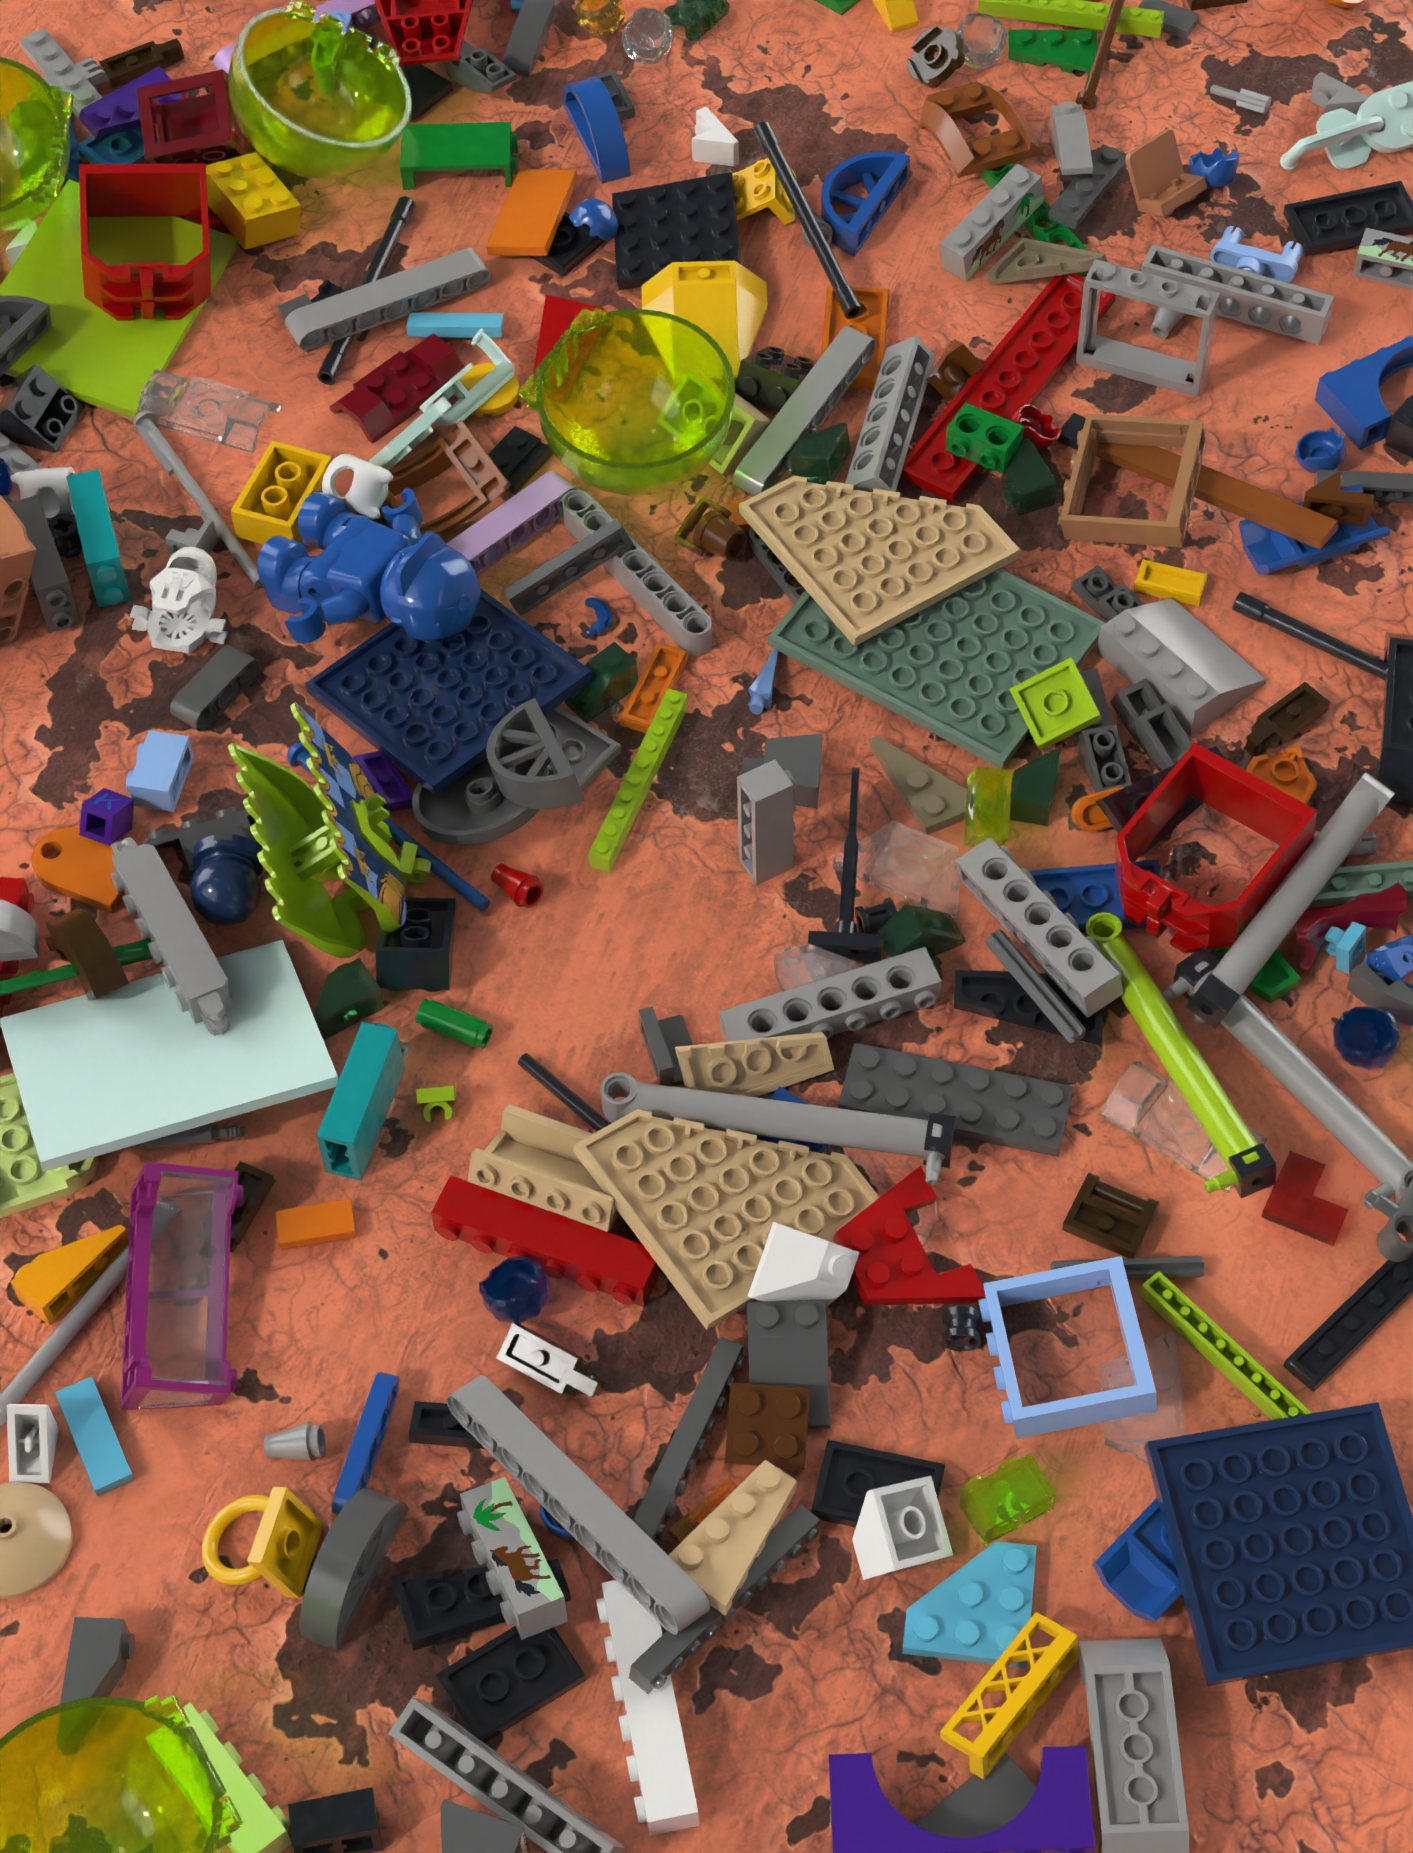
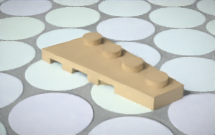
M822 1032L675 1047L685 1088L758 1097L775 1091L779 1087L784 1088L834 1070L827 1038Z
M764 1460L668 1555L700 1586L707 1596L710 1606L725 1616L732 1606V1599L737 1590L741 1589L745 1583L748 1571L755 1558H759L764 1549L768 1535L772 1529H775L796 1492L797 1480L767 1460Z

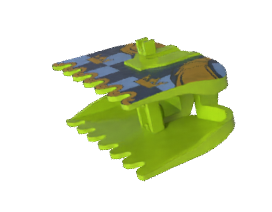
M294 702L290 708L302 731L299 733L300 741L312 755L306 759V763L312 774L319 780V783L314 785V790L300 776L266 756L238 746L234 742L228 745V749L234 761L242 769L236 773V778L249 795L243 800V804L247 812L256 821V823L250 826L251 833L263 847V850L257 853V857L261 865L271 875L265 880V886L278 902L272 908L275 920L319 950L339 958H351L365 947V935L357 915L358 912L372 907L375 910L382 930L387 932H393L404 925L407 905L402 880L403 872L395 853L388 845L392 836L389 826L383 822L384 819L390 816L389 812L381 806L386 804L385 799L378 793H374L366 776L350 754L298 703ZM340 878L351 886L350 889L331 900L329 893L321 882Z

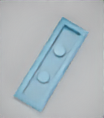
M410 312L406 326L407 336L428 337L434 333L439 338H473L477 331L482 328L484 333L490 338H500L504 327V313Z
M92 1376L56 1391L55 1394L96 1495L99 1496L133 1481L134 1477Z

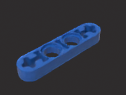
M378 1372L374 1378L332 1502L333 1514L338 1515L349 1499L356 1492L367 1486L397 1399L400 1384L399 1376Z

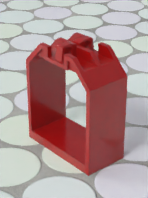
M206 163L79 164L81 260L85 298L117 321H133V310H142V319H155V309H164L165 320H181L211 296ZM201 216L203 251L186 265L123 263V265L107 266L90 254L89 217Z
M1194 742L1116 836L1115 876L1124 917L1139 927L1147 918L1146 932L1157 939L1168 927L1175 930L1177 933L1170 940V945L1185 954L1196 952L1203 946L1208 950L1231 947L1314 840L1317 810ZM1190 795L1280 845L1235 902L1205 906L1191 898L1188 893L1152 872L1145 871L1134 865L1135 861Z

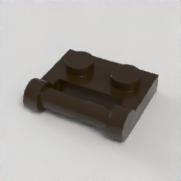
M1088 1173L1063 1222L1062 1230L1126 1258H1134L1150 1224L1157 1214L1160 1202L1152 1198H1148L1146 1201L1099 1181V1176ZM1093 1195L1136 1212L1140 1216L1139 1218L1097 1201L1092 1197Z

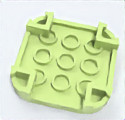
M14 1073L0 1077V1218L69 1196L83 1189L94 1178L99 1165L98 1156L42 1171Z

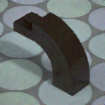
M78 908L46 922L51 936L44 939L49 950L59 949L64 953L75 970L88 1000L99 998L129 984L109 941L95 920L85 910Z

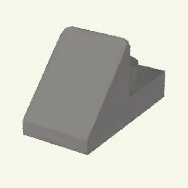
M1320 72L1314 77L1310 101L1324 108V113L1343 108L1357 115L1360 106L1369 96Z

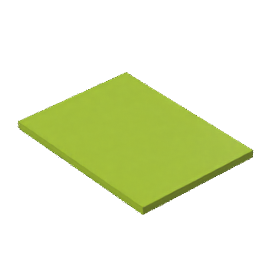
M69 179L0 286V296L15 295L37 299L50 305L51 327L4 374L16 378L37 364L78 400L134 419L142 411L207 299L181 320H165L164 309H155V319H142V310H133V321H117L86 299L84 296L81 260L80 186L78 182ZM176 216L89 217L90 254L107 266L123 265V263L186 265L203 251L202 225ZM209 228L212 292L239 247V242L234 236ZM0 325V337H1V336H2V331H1V325Z

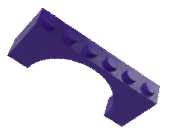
M1086 1746L1043 1747L1040 1779L1033 1796L1025 1808L1003 1827L984 1835L968 1838H951L933 1834L917 1827L904 1818L891 1805L878 1783L873 1767L872 1753L829 1754L833 1853H1094L1095 1851Z

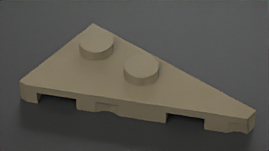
M881 737L870 738L872 752L925 836L970 818L968 806L972 792ZM974 794L973 816H976L986 811V802Z

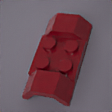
M433 333L405 353L399 351L354 383V389L330 405V410L334 414L339 410H343L357 421L367 439L373 444L419 411V407L464 368V365L455 349Z

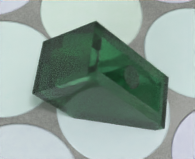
M839 423L800 438L787 456V468L792 472V476L807 477V482L826 485L827 481L833 482L851 452L847 423Z
M1030 437L1022 440L1007 470L1006 486L1003 487L1005 501L1008 505H1013L1018 516L1055 505L1057 482Z
M613 642L588 660L585 666L591 670L593 681L565 700V704L586 723H589L631 693L638 682L637 661L616 642Z
M1053 749L1014 770L1011 784L1004 783L1001 804L1007 805L1006 819L1048 826L1059 773L1061 750Z
M905 904L878 931V934L882 935L881 939L885 944L884 950L890 957L926 947L930 958L959 947L966 942L949 913Z
M360 958L338 966L326 977L313 1015L323 1041L384 1009L381 989Z

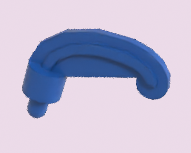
M593 597L587 598L585 605L594 608L598 621L591 624V629L586 631V635L589 637L594 634L599 636L612 625V614L609 607L602 600Z

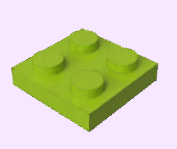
M1072 657L1010 688V692L1040 751L1103 719Z

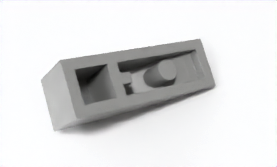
M1065 101L1059 105L1051 106L1050 142L1062 175L1092 174L1091 149L1086 116L1082 105L1072 101Z

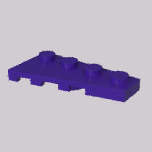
M158 66L81 109L78 119L96 139L140 128L141 121L136 88L171 81V79ZM182 93L155 99L161 104L182 100ZM153 113V115H154V122H155V124H156V116H155V114Z

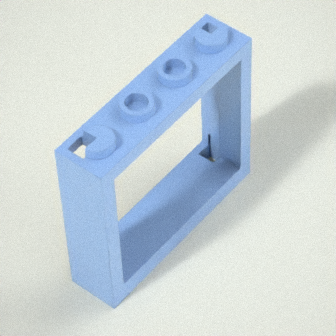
M1122 1256L983 1283L986 1299L978 1300L983 1323L991 1322L993 1332L986 1333L990 1357L998 1355L1000 1366L993 1367L998 1391L1006 1390L1008 1401L1001 1402L1005 1424L1013 1423L1016 1439L1158 1411L1156 1390ZM1110 1285L1135 1385L1023 1407L1000 1307Z

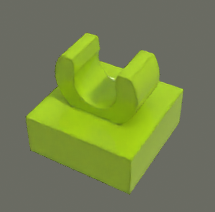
M404 841L396 857L403 872L404 889L408 881L424 885L426 875H429L431 861L424 858H415L418 845Z
M455 1085L416 1089L417 1104L428 1103L423 1110L426 1122L432 1121L431 1110L435 1106H441L445 1110L446 1120L452 1118V1107L446 1101L457 1100Z

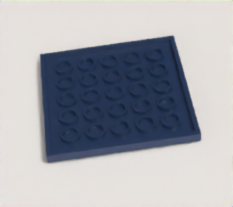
M482 589L472 620L462 632L437 641L417 640L410 638L405 628L399 627L392 622L305 683L307 692L435 796L487 758L486 748L490 734L495 726L513 709L535 698L545 716L593 681L590 669Z
M1378 1402L1148 1441L1145 1444V1453L1207 1686L1413 1649V1516Z

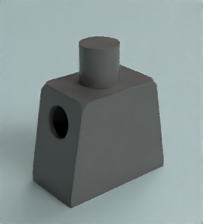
M822 734L769 738L765 741L764 758L743 757L742 774L776 759L783 771L788 770L794 778L796 790L793 791V800L795 805L818 809Z

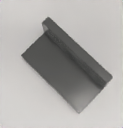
M653 1006L638 1010L640 1031L659 1085L676 1086L683 1084L684 1080L675 1047L692 1045L683 1017L677 1015L658 1021Z

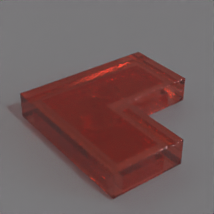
M1289 1151L1261 1217L1334 1247L1349 1209L1314 1196L1323 1175L1325 1164Z

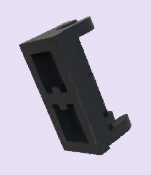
M372 1787L288 1804L294 1853H373L383 1851L378 1809L375 1804Z

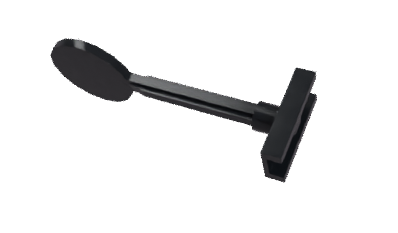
M858 767L852 768L849 832L844 843L839 921L835 924V932L809 931L808 960L872 964L881 959L882 935L857 933V924L854 922L859 848L856 835L860 768Z

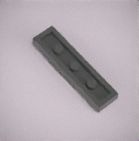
M1103 144L1092 157L1093 173L1078 174L1050 207L1048 218L1076 230L1127 167L1125 160L1127 154Z
M615 518L611 522L602 525L597 531L580 542L574 543L569 549L552 560L546 561L541 567L527 576L516 580L513 585L503 591L519 615L522 616L633 545V542L619 520Z

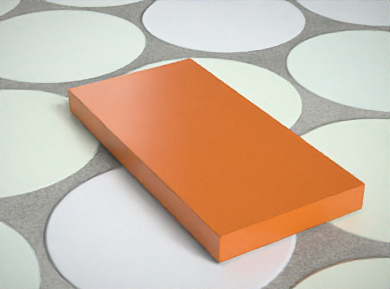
M519 169L486 245L488 255L547 256L578 180L576 169Z
M827 286L821 356L845 326L852 327L875 338L876 347L872 357L849 386V388L874 389L885 355L890 289L852 287L863 311L858 317L847 319L835 297L833 287Z

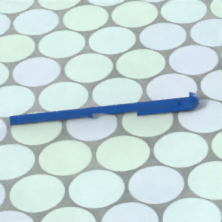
M301 742L293 744L287 752L288 762L293 767L302 766L313 775L306 763V759L311 757L310 752ZM388 817L383 820L389 826L391 839L395 841V844L400 848L404 841L418 845L415 858H424L431 861L430 870L481 912L488 908L490 905L489 899Z

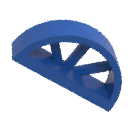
M592 77L566 84L563 90V106L601 183L631 176L628 152L620 120L604 83L600 78Z
M889 151L863 153L843 161L828 174L821 192V218L831 226L833 231L831 242L835 246L852 256H856L909 180V155ZM863 182L869 196L865 200L843 191ZM835 200L859 210L854 213L838 216L831 205Z

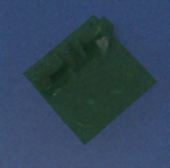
M678 0L674 5L664 9L663 15L654 24L684 26L686 29L685 36L688 40H699L712 26H715L728 14L730 4L727 0Z

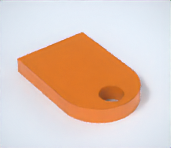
M77 827L56 829L42 837L35 845L31 856L32 867L40 884L51 891L113 914L125 893L124 891L120 893L116 891L110 873L115 871L111 858L114 856L112 847L79 835L80 828ZM56 849L61 851L60 855L56 858L47 859L44 857L50 850Z

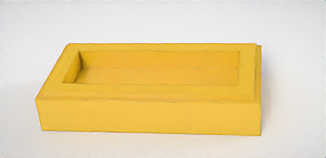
M1142 559L1134 584V592L1164 599L1173 598L1177 602L1199 607L1208 574Z

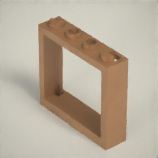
M1087 414L1084 427L1077 434L1078 451L1071 456V478L1066 479L1064 483V505L1058 507L1059 518L1057 525L1062 527L1064 539L1182 548L1207 444L1204 420ZM1099 443L1184 448L1166 521L1081 515Z

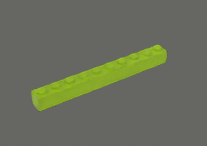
M979 0L978 14L1103 31L1111 4L1083 0ZM1123 6L1115 32L1160 38L1164 11Z
M667 689L588 853L589 867L608 873L611 872L688 709V694Z
M1160 1271L1142 1284L1140 1297L1271 1420L1312 1414Z

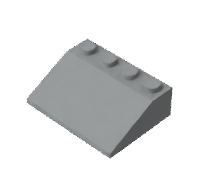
M1173 598L1126 609L1100 626L1097 653L1130 683L1135 684L1147 679L1162 705L1168 703L1183 730L1190 736L1266 684V679Z

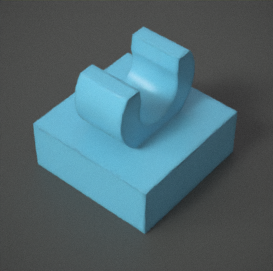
M1353 921L1346 932L1338 927L1331 926L1324 939L1329 941L1325 951L1330 955L1336 956L1337 970L1350 974L1366 950V926Z

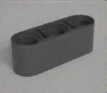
M225 645L177 693L170 706L171 715L197 731L202 732L206 730L255 680L260 669L259 660L233 645Z

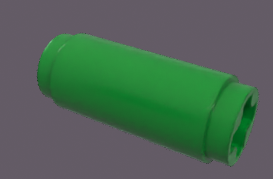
M424 999L420 1004L415 1019L416 1023L425 1029L474 1048L484 1049L490 1040L493 1025L487 1023L486 1020Z

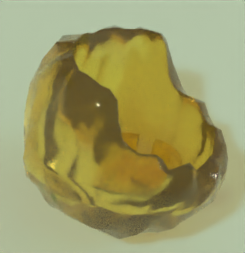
M579 0L575 6V16L578 24L591 35L603 36L614 33L625 19L626 4L624 0Z

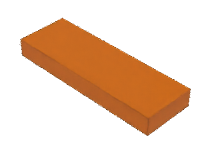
M657 642L619 718L620 726L647 733L667 689L674 690L689 660V651Z

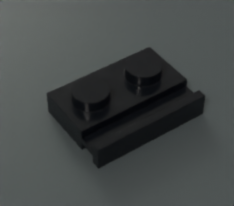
M514 426L488 455L511 483L509 489L516 495L554 452L552 444L548 443L546 445L541 442L540 438Z

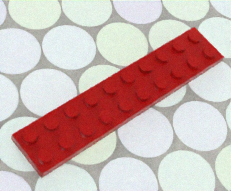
M1075 273L1054 276L983 362V369L975 373L907 454L900 478L953 503L982 465L946 451L947 427L965 402L1010 421L1017 407L1028 403L1033 404L1077 349L1084 277ZM1101 290L1097 323L1115 302L1116 294Z

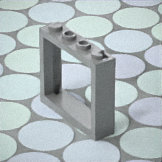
M1094 259L1084 280L1076 363L1198 397L1208 373L1220 293ZM1101 290L1203 318L1196 363L1096 335ZM1088 350L1094 351V355L1087 354ZM1187 378L1194 379L1193 383L1187 382Z

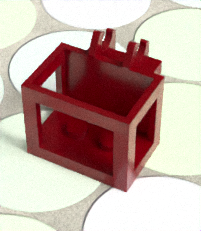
M223 69L136 88L145 159L151 164L206 163V165L252 153L244 90ZM210 87V94L191 98L192 90ZM182 93V100L161 104L155 99ZM153 113H154L155 116H156V124H157L159 144H157V137H156V130H155V122H154V115H153Z

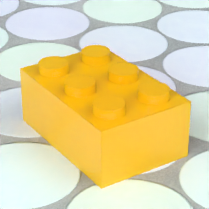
M257 152L206 165L208 205L244 250L299 235L301 204Z
M272 440L230 511L236 537L264 545L271 537L280 535L302 543L303 540L298 528V514L301 505L312 493L323 492V478L329 464L332 462V456Z

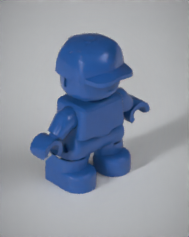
M410 488L403 490L402 498L404 504L396 509H391L388 505L381 507L389 527L373 522L367 516L349 512L347 506L340 498L320 491L314 492L301 505L298 514V528L304 544L317 549H324L319 556H310L302 543L278 535L266 541L260 551L257 562L258 575L272 607L294 615L300 611L303 612L304 615L291 616L285 621L291 637L297 643L302 644L311 643L320 638L326 630L325 622H327L328 626L354 622L360 618L377 623L381 622L386 616L397 626L405 628L406 633L412 639L437 641L465 630L472 620L481 594L478 578L469 560L458 550L446 545L438 534L428 531L422 536L419 526L423 521V514L417 498Z

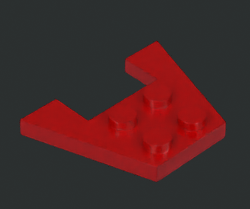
M921 1165L837 1230L833 1236L835 1244L860 1252L851 1278L865 1305L979 1303L978 1300L986 1299L984 1288L971 1263L938 1275L936 1274L906 1215L908 1212L934 1204L937 1199L932 1186L925 1181L926 1175Z

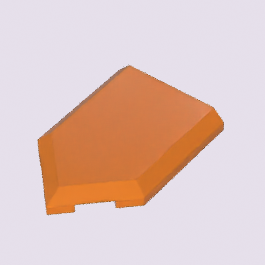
M1300 746L1286 749V752L1272 756L1267 754L1255 756L1245 770L1306 805L1318 785L1313 773H1310L1304 761L1305 756Z

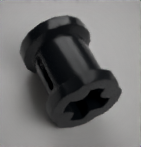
M60 514L53 517L48 526L52 537L55 538V545L59 556L71 558L80 554L82 545L80 536L77 534L76 518L70 514ZM61 524L64 525V529H65V532H64V533H62L61 526H60ZM68 539H70V542H71V545H72L71 548H69V546H68V543H67V540H68Z
M890 897L884 899V902L867 908L862 906L855 907V917L860 933L871 934L872 932L889 927L893 930L899 929L900 923L897 909Z

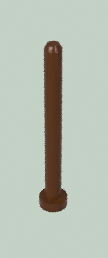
M1125 0L1112 1L1084 91L1079 92L1076 98V103L1081 104L1083 109L1092 110L1096 107L1098 97L1095 93Z

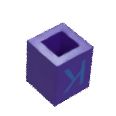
M103 788L82 804L79 835L111 846V844L132 830L134 799Z

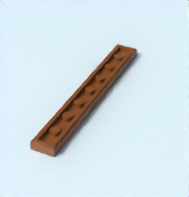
M1099 443L1096 456L1173 489L1182 457L1158 446ZM1201 465L1194 495L1197 499L1319 550L1338 530V520Z

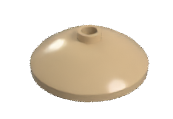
M24 1482L0 1485V1529L4 1525H12L10 1531L0 1533V1599L25 1596L42 1588L59 1573L70 1553L73 1538L70 1517L62 1502L53 1493L41 1486Z

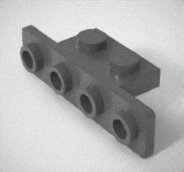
M230 807L216 812V819L204 823L202 817L182 823L183 829L169 833L168 828L152 832L148 834L149 840L144 841L143 844L154 845L155 849L180 841L191 873L195 871L192 867L194 846L203 838L215 835V841L232 840L233 834L249 838L256 843L248 820L253 817L246 809L237 812L236 807Z

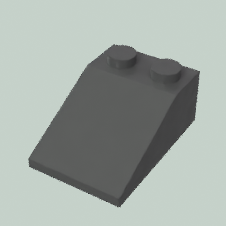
M825 1300L747 1302L749 1383L810 1388L808 1429L830 1428Z

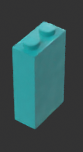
M99 469L66 476L84 558L98 607L131 600Z
M361 1023L318 1130L317 1139L327 1173L362 1181L405 1070L398 1030L392 1029L386 1024Z

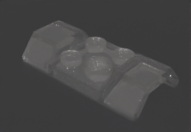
M155 369L141 391L138 413L141 411H151L157 416V426L253 453L256 449L259 428L270 411L278 413L281 407L278 403L253 397L250 391L195 375L192 378H187Z
M1142 1060L1134 1061L1113 1087L1101 1111V1116L1207 1181L1216 1175L1228 1171L1226 1164L1171 1077ZM1244 1122L1258 1145L1267 1143L1268 1135ZM1233 1185L1223 1189V1191L1229 1193Z

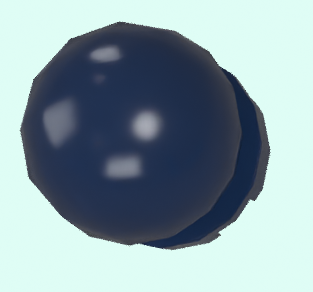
M232 834V840L215 841V835H210L199 840L194 846L192 867L195 872L190 884V894L195 910L209 923L226 927L247 920L257 909L261 898L259 876L263 873V866L259 862L257 853L262 848L253 840Z

